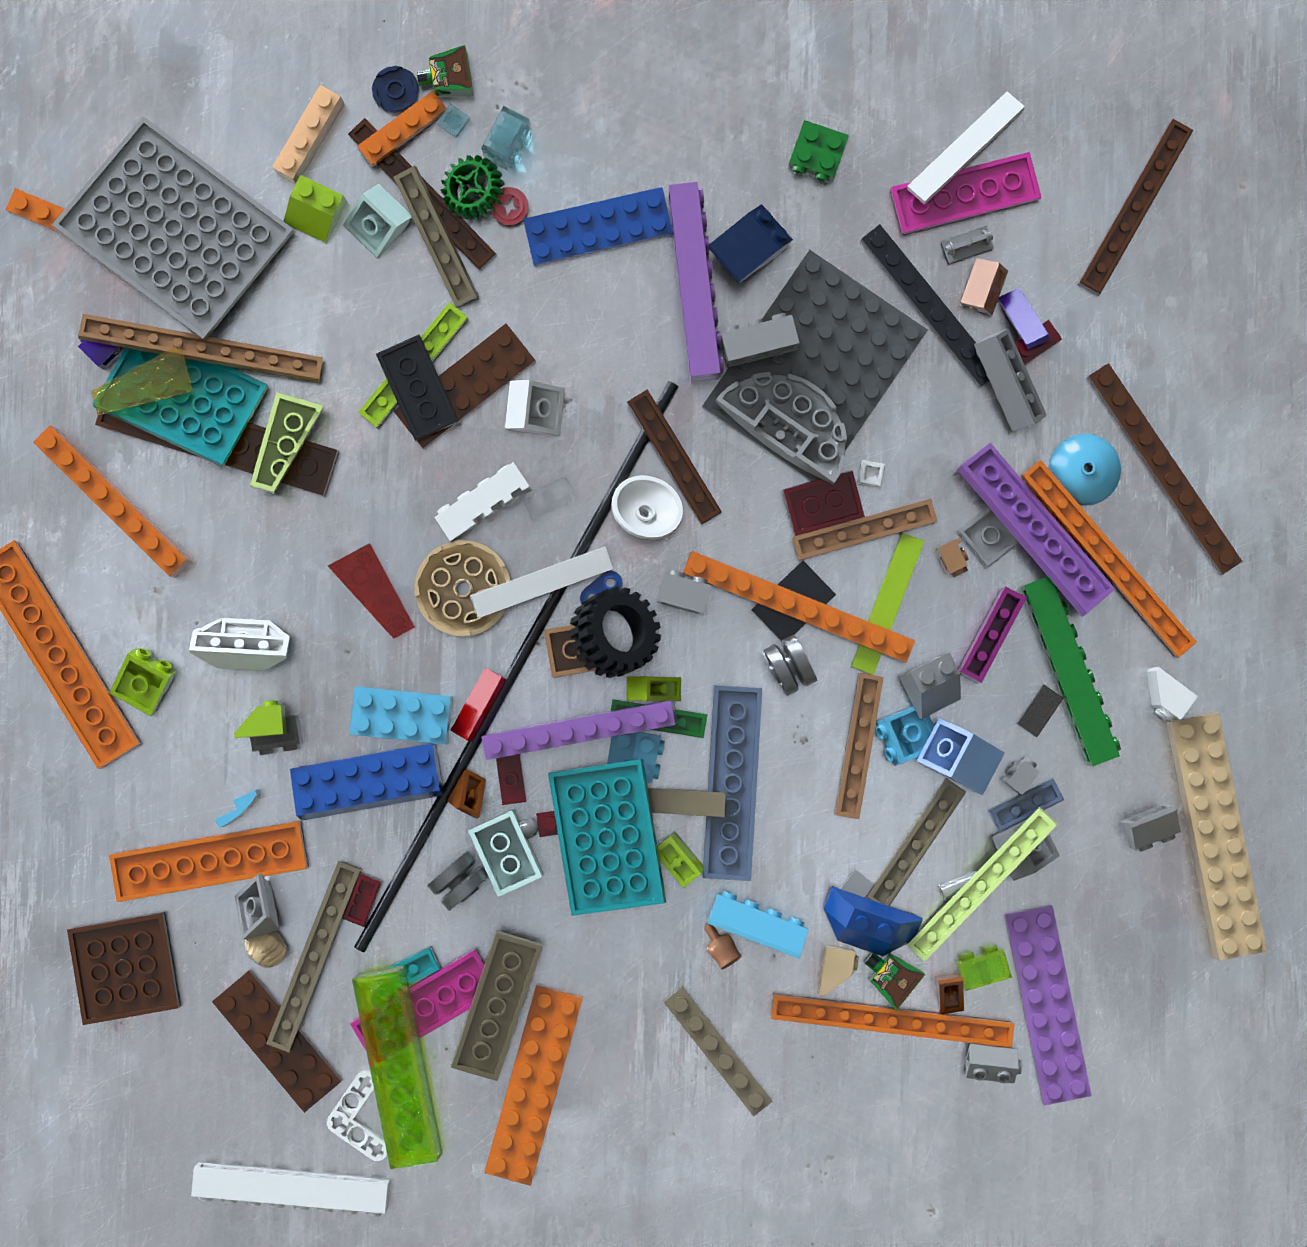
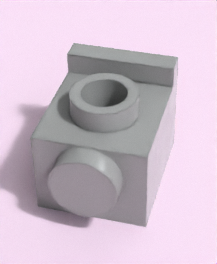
M1025 756L1019 763L1015 761L1007 771L1010 774L1008 778L1002 776L1000 780L1018 794L1023 795L1040 772L1035 769L1037 764Z

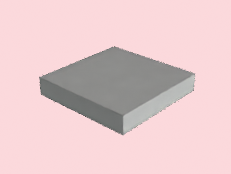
M989 507L956 531L985 569L1019 544Z

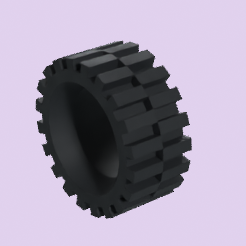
M619 587L606 589L582 602L581 606L577 607L574 611L576 616L571 618L570 624L574 625L575 628L569 630V637H575L576 641L572 642L571 646L572 649H579L580 653L576 655L579 661L583 659L587 661L584 667L588 670L596 668L594 674L601 676L606 673V678L623 676L643 667L654 658L652 654L658 651L659 646L655 645V643L661 641V634H656V630L661 628L660 622L654 623L653 617L657 616L655 610H648L649 601L647 599L640 601L641 594L638 592L630 594V589L625 587L619 590ZM609 610L616 611L622 615L630 626L633 644L628 652L614 648L604 635L603 619Z

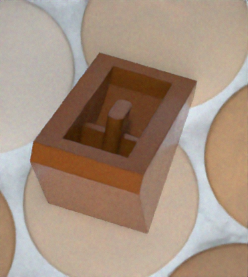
M465 769L447 801L456 809L478 819L480 817L486 779Z
M958 973L935 977L940 1014L964 1011L963 977Z

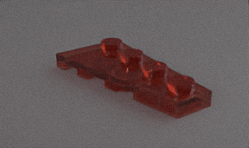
M370 543L328 565L333 573L393 639L416 628Z

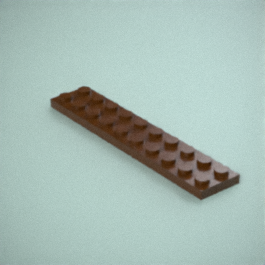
M99 410L95 422L96 426L199 457ZM248 423L225 466L253 474L266 428ZM305 440L281 483L324 496L338 450Z

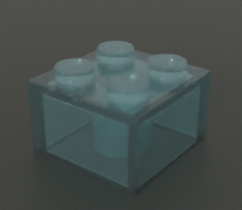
M503 105L481 147L483 156L488 158L491 163H495L509 172L513 166L517 167L522 158L520 152L523 146L527 147L533 137L529 118Z

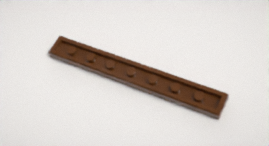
M364 118L348 133V136L359 145L377 132V130ZM397 150L376 164L395 184L396 182L393 177L412 167ZM422 177L454 245L481 271L497 254L461 217H458L454 211L451 212L448 209V204L444 203L443 198Z
M1175 119L1171 120L1078 283L1080 286L1098 296L1101 294L1190 138L1193 129Z

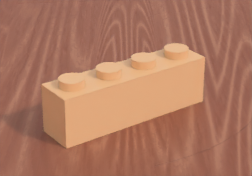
M319 85L272 166L276 174L296 184L300 175L303 176L344 105L341 96Z

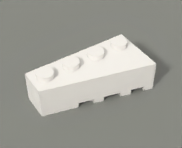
M514 462L498 470L497 474L493 477H488L481 481L473 491H466L457 498L458 501L453 505L447 504L437 511L438 515L434 518L450 542L458 540L532 491Z

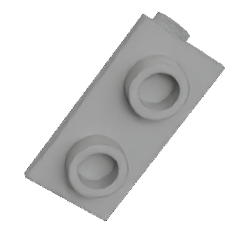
M987 226L941 241L949 264L994 249L992 243L993 235L991 231H988Z

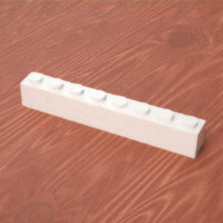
M198 1163L194 1166L191 1196L198 1197L199 1201H212L213 1198L222 1199L223 1203L228 1204L236 1203L238 1200L246 1201V1204L251 1206H259L261 1203H270V1207L274 1208L294 1205V1209L308 1210L309 1207H316L321 1212H333V1209L343 1210L342 1213L357 1214V1211L367 1212L366 1215L378 1217L381 1216V1213L385 1214L388 1209L390 1180Z

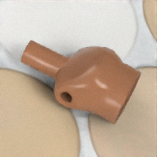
M710 924L704 928L712 940L707 950L716 960L721 970L729 967L742 957L729 934L720 936L715 927Z

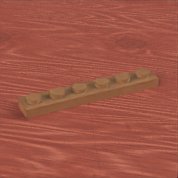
M928 499L794 536L792 540L799 561L933 524L938 521L932 500Z
M859 673L835 811L837 816L854 819L860 818L884 678L881 676Z

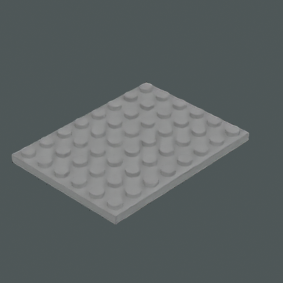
M145 117L138 121L52 224L53 228L203 341L207 339L294 233L292 227Z

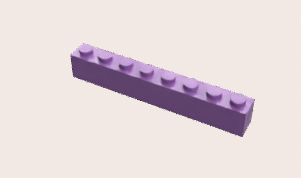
M673 699L491 733L481 737L485 758L489 760L676 725L678 720Z

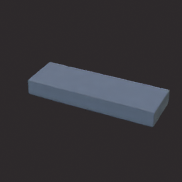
M1051 778L1025 791L1023 795L1019 794L988 811L998 831L1001 832L1029 818L1039 807L1045 810L1063 801L1064 798L1054 778Z

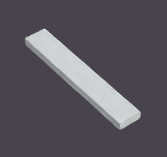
M1006 92L908 185L907 190L925 205L1024 111L1025 106L1010 93Z
M606 546L477 592L470 595L477 617L480 618L612 570L613 566Z

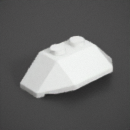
M221 618L201 629L193 630L189 652L216 668L265 671L287 658L290 637L271 621Z

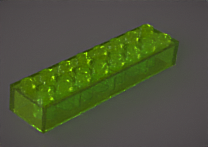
M405 965L358 973L352 979L390 1170L438 1162L443 1152Z

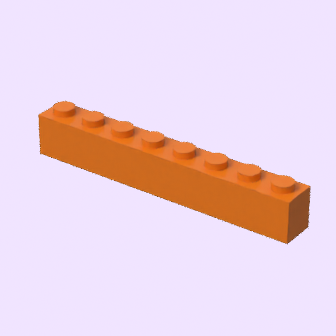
M49 425L33 441L169 577L176 578L192 562L57 428Z

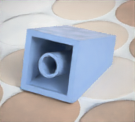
M939 718L917 761L962 786L983 795L1005 752L975 734Z

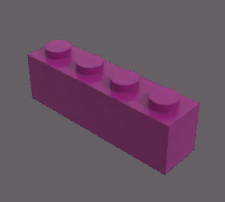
M1006 586L1001 588L958 669L961 675L976 683L983 682L1027 597Z

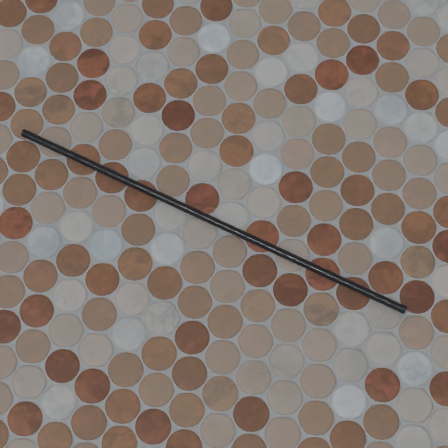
M671 381L667 382L656 402L662 414H664L679 387ZM643 429L638 434L570 559L587 553L612 508V497L616 488L628 479L649 441ZM568 586L554 590L548 596L503 677L506 679L472 742H467L443 785L444 795L437 796L354 946L357 950L361 952L366 951L446 807L447 800L463 771L467 769L482 742L481 736L487 733Z

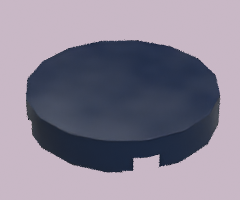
M390 66L381 70L376 75L372 84V95L378 107L386 113L401 114L418 101L420 93L419 84L411 71L400 66Z

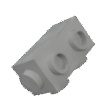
M982 1044L969 1045L966 1056V1078L1000 1083H1015L1017 1074H1021L1022 1060L1018 1059V1049L985 1046Z

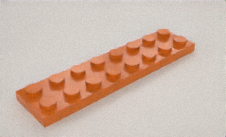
M300 821L109 855L117 902L252 879L257 874L269 876L308 869Z
M536 985L484 1173L531 1186L583 997Z

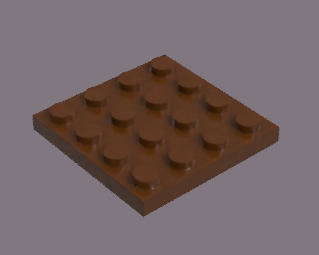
M164 912L67 929L83 1025L180 1008Z

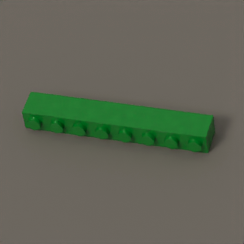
M1049 577L1021 586L1024 596L1027 597V605L1088 765L1095 766L1119 757L1120 743L1117 737H1113L1111 734L1112 722L1108 714L1104 715L1101 707V705H1104L1102 696L1099 691L1095 692L1092 684L1095 682L1094 675L1091 669L1087 670L1084 660H1087L1083 647H1078L1075 638L1078 637V633L1074 624H1070L1068 621V607L1065 601L1061 602L1058 594L1061 591Z

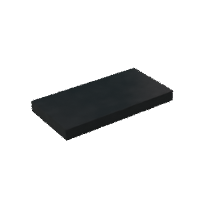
M420 334L376 353L415 441H419L459 422Z

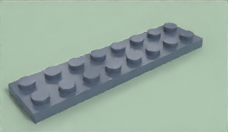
M714 685L708 792L727 793L725 817L706 816L703 878L751 881L762 688Z

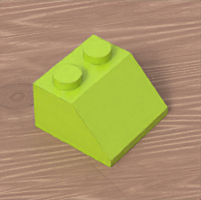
M300 175L289 197L283 221L290 227L327 244L347 200L344 195Z

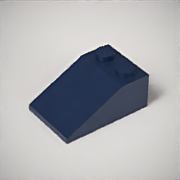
M761 204L722 233L707 248L735 280L740 283L779 256L793 239Z

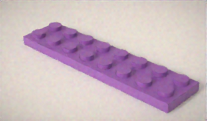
M991 443L957 469L1082 617L1115 590Z
M1048 905L1004 914L1043 1105L1090 1097L1092 1095L1053 906Z

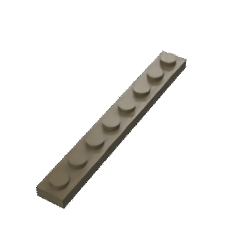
M340 861L337 862L267 1040V1045L290 1052L361 869Z

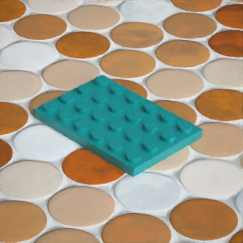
M125 348L94 400L93 407L223 468L267 391L268 385L229 366Z
M643 758L548 773L571 916L666 903Z

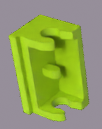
M673 832L665 841L657 846L660 861L682 888H685L702 874V863L676 832Z

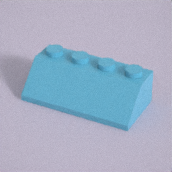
M723 891V894L717 893L707 918L708 924L795 958H800L808 928L804 926V921L791 917L790 921L781 918L782 913L771 908L768 909V912L758 909L760 904L747 899L745 903L736 900L737 895L727 891Z

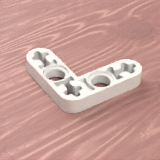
M363 1070L355 1077L328 1116L327 1126L331 1132L370 1159L380 1161L389 1152L388 1142L354 1118L377 1084L375 1073L370 1070ZM369 1076L371 1078L369 1082L372 1086L366 1085L361 1093L352 1089L353 1086L356 1089L362 1084L360 1077L365 1078ZM349 1095L356 1096L359 1100L358 1106L355 1108L348 1107L345 1102L346 1097ZM339 1116H342V1123L346 1126H348L350 1122L354 1124L348 1130L347 1135L343 1133L346 1129L345 1127H343L342 1125L335 1127L333 1125L335 1123V1121L332 1119L333 1117L338 1118ZM361 1129L365 1134L364 1140L361 1142L354 1141L351 1136L352 1131ZM369 1136L373 1137L370 1142L373 1145L377 1146L379 1143L383 1145L381 1149L384 1152L383 1154L380 1152L377 1155L374 1154V1148L369 1144L367 1148L363 1147L368 1141Z

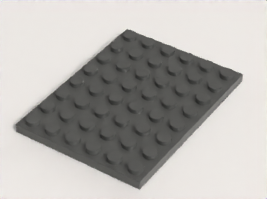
M809 250L762 318V321L766 322L772 320V316L786 313V316L792 315L799 339L797 350L728 368L702 405V408L809 481H814L820 478L789 462L739 425L715 401L717 397L736 381L741 382L751 378L753 374L771 372L773 375L786 376L787 374L801 377L820 388L835 404L836 412L846 429V451L928 329Z

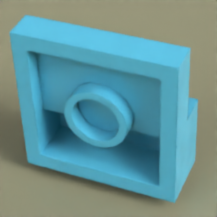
M914 706L876 721L878 725L876 727V734L879 739L884 740L887 747L885 749V756L889 762H893L894 766L919 757L934 728L930 715L920 720Z
M644 732L613 736L607 764L643 758L646 780L648 783H652L653 778L658 779L660 765L656 764L657 755L663 754L665 741H660V735Z

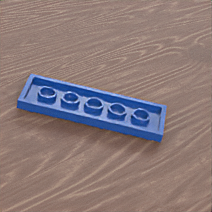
M663 187L523 219L534 266L673 235Z

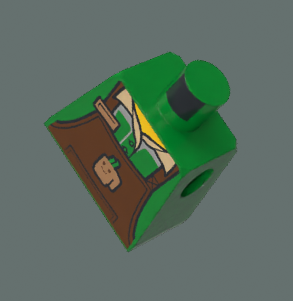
M465 45L430 56V69L417 71L419 86L433 84V89L437 96H474Z
M872 952L864 962L874 971L869 980L896 1010H898L926 975L920 969L891 953L882 960Z

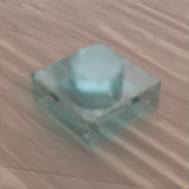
M450 103L437 121V125L458 138L469 122L470 116Z

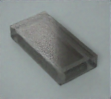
M1043 684L1016 724L1037 738L1064 698Z

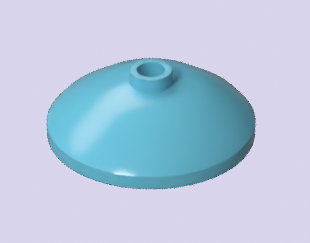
M1078 434L1067 438L1057 446L1051 456L1049 470L1079 505L1087 506L1105 500L1114 492L1121 476V463L1116 450L1109 442L1096 435ZM1085 464L1091 465V472H1086L1084 470Z

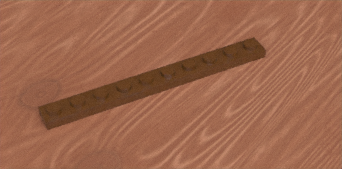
M1107 363L1089 375L1087 378L1219 574L1223 575L1243 562L1110 364Z

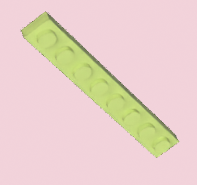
M1039 807L916 934L907 946L925 962L1058 823Z

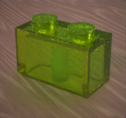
M997 945L983 948V953L976 955L973 952L964 953L959 956V960H955L958 974L963 977L965 991L1012 978L1005 951L1001 947L997 948Z

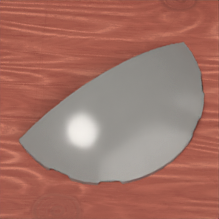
M771 372L753 374L751 378L741 382L736 381L727 387L715 400L746 431L789 462L829 483L834 484L838 479L846 459V429L836 412L835 404L816 385L792 374L783 376L773 375Z

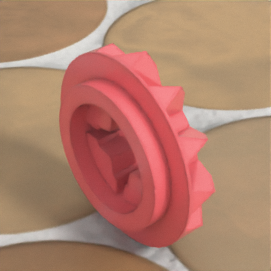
M502 188L504 195H498L497 197L501 200V204H508L513 197V206L517 209L511 210L506 215V208L500 203L497 204L495 202L493 204L495 211H491L495 220L503 225H515L523 221L528 213V200L525 194L517 188Z

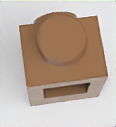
M960 538L935 549L947 575L954 573L955 577L968 571L966 561L969 558L965 549L958 546L962 542Z

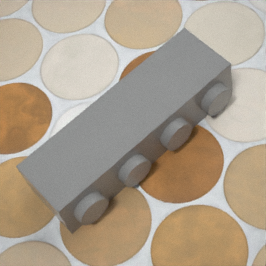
M1009 329L986 336L976 342L974 346L977 355L984 366L987 378L992 384L996 398L1000 402L1012 432L1034 425L1045 418L1047 414Z

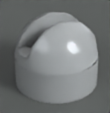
M525 819L519 822L526 839H530L537 834L538 824L534 820Z

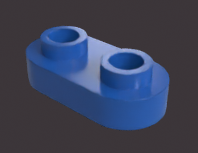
M606 571L581 592V603L587 600L588 595L591 593L596 595L606 589L613 588L606 585V580L609 578L615 580L613 587H619V590H621L623 584L621 576L615 571Z

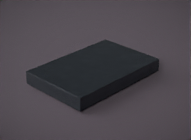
M804 560L778 584L781 587L823 604H827L836 596L831 588ZM760 604L751 609L781 642L783 639L793 634L795 635L806 624Z

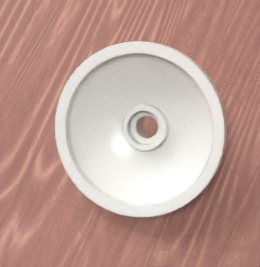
M641 475L628 478L616 488L612 497L611 506L614 518L626 532L638 538L648 540L664 538L676 530L682 519L683 507L679 495L669 484L656 477Z

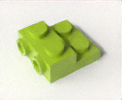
M134 648L126 655L109 693L151 717L155 713L163 694L167 692L176 671L171 669L172 665L165 660L157 661L151 658V653L148 650Z

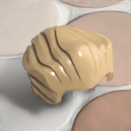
M277 931L245 940L247 955L263 968L276 966L285 957L287 946Z

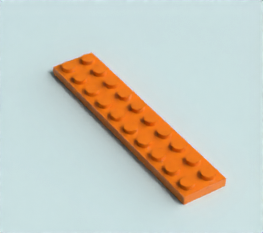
M13 540L0 548V611L97 769H101L141 743L17 541Z

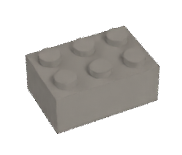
M786 313L774 315L772 320L763 322L762 319L748 322L749 326L739 328V325L725 328V332L721 333V346L727 368L796 351L799 346L793 316H786Z

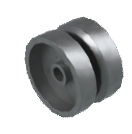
M794 634L782 640V646L786 653L785 656L775 644L763 650L769 662L768 666L786 696L798 691L799 686L794 677L795 675L805 686L817 681L813 668Z
M468 851L427 885L434 895L440 894L449 887L451 891L441 901L448 911L459 902L463 903L479 889L478 886L489 877L482 867L476 868L469 875L466 873L475 863V859Z

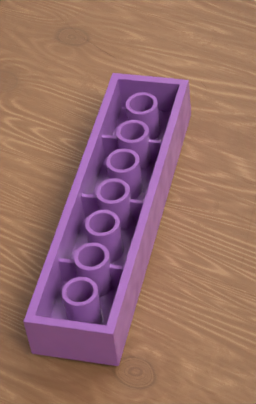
M698 182L669 185L668 195L690 381L695 383L719 380L720 373H724L723 355H718V349H721L720 331L715 332V326H718L717 307L712 308V302H715L716 295L714 283H709V279H712L713 269L712 261L706 258V255L710 254L707 248L709 236H704V232L707 231L706 212L701 213V208H704L703 188L698 189Z

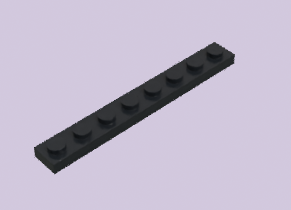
M879 224L865 235L861 242L981 388L990 380L987 378L984 366L977 355L974 346L976 342Z

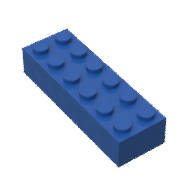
M433 743L290 769L296 816L301 821L444 795L437 749Z

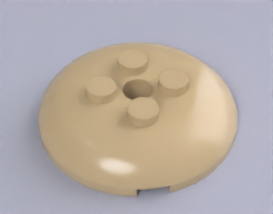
M456 540L435 548L423 560L415 578V597L422 615L436 629L454 636H472L482 633L495 625L507 608L478 618L470 595L510 581V576L504 562L489 547L474 541ZM462 582H467L470 586V591L466 595H460L457 592V587Z

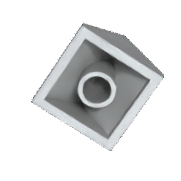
M257 874L235 895L243 940L280 930L272 887L262 874Z

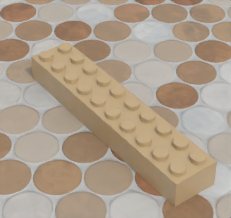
M1219 712L1182 718L1181 720L1166 721L1212 956L1220 961L1267 952Z

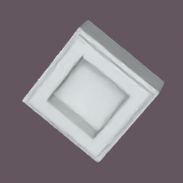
M861 460L857 484L881 488L885 464Z

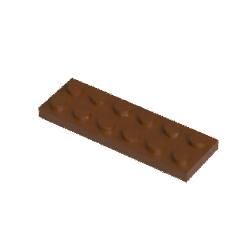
M505 323L440 374L439 378L459 422L533 365L536 360L507 323ZM400 407L394 410V413L411 433ZM456 424L417 442L425 449Z
M251 970L247 971L212 1001L304 1113L343 1081L300 1028L290 1052L266 1044L281 1006Z

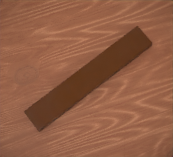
M648 389L627 401L628 406L700 524L702 525L722 513Z

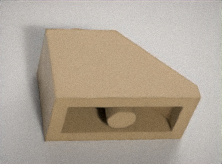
M825 945L818 987L819 995L825 996L850 978L853 970L857 971L859 956H855V950Z

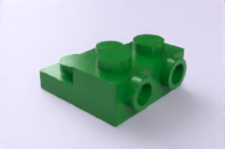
M804 120L788 167H791L792 171L797 174L805 175L809 173L815 175L814 178L818 181L825 183L828 181L833 182L849 135Z

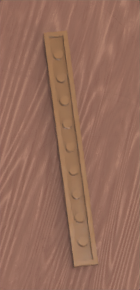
M88 314L82 315L78 339L317 383L320 380L323 357L209 336L203 341L192 333Z

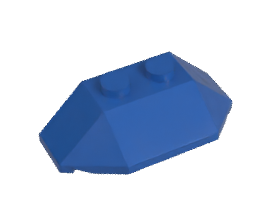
M833 886L824 904L825 913L837 941L871 953L874 952L882 957L908 944L916 936L923 921V918Z

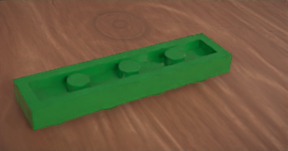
M612 699L611 711L645 704ZM676 710L678 720L676 725L650 729L704 738L708 714Z

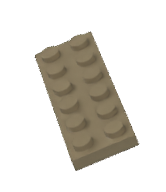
M495 931L451 1063V1068L498 1081L543 947L541 943L501 931Z

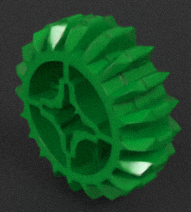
M467 155L465 161L462 158H458L457 166L450 164L452 171H444L448 178L441 180L442 184L446 186L441 189V193L445 195L443 201L448 204V209L451 212L454 211L458 217L463 215L467 220L471 216L478 220L480 213L487 217L488 209L495 211L493 204L495 202L497 204L501 203V200L497 197L498 195H504V191L500 187L505 185L504 181L500 179L503 175L497 170L498 166L495 163H491L488 158L484 157L482 159L480 155H476L474 159L471 155ZM486 175H487V177H488V188H487V190L484 189V184H485V181H486V179H484V178L486 177ZM466 184H468V185L471 186V187H472V186L477 187L479 190H477V189H475V188H474V189L469 188ZM461 185V192L459 194L461 197L458 199L457 190L458 186Z

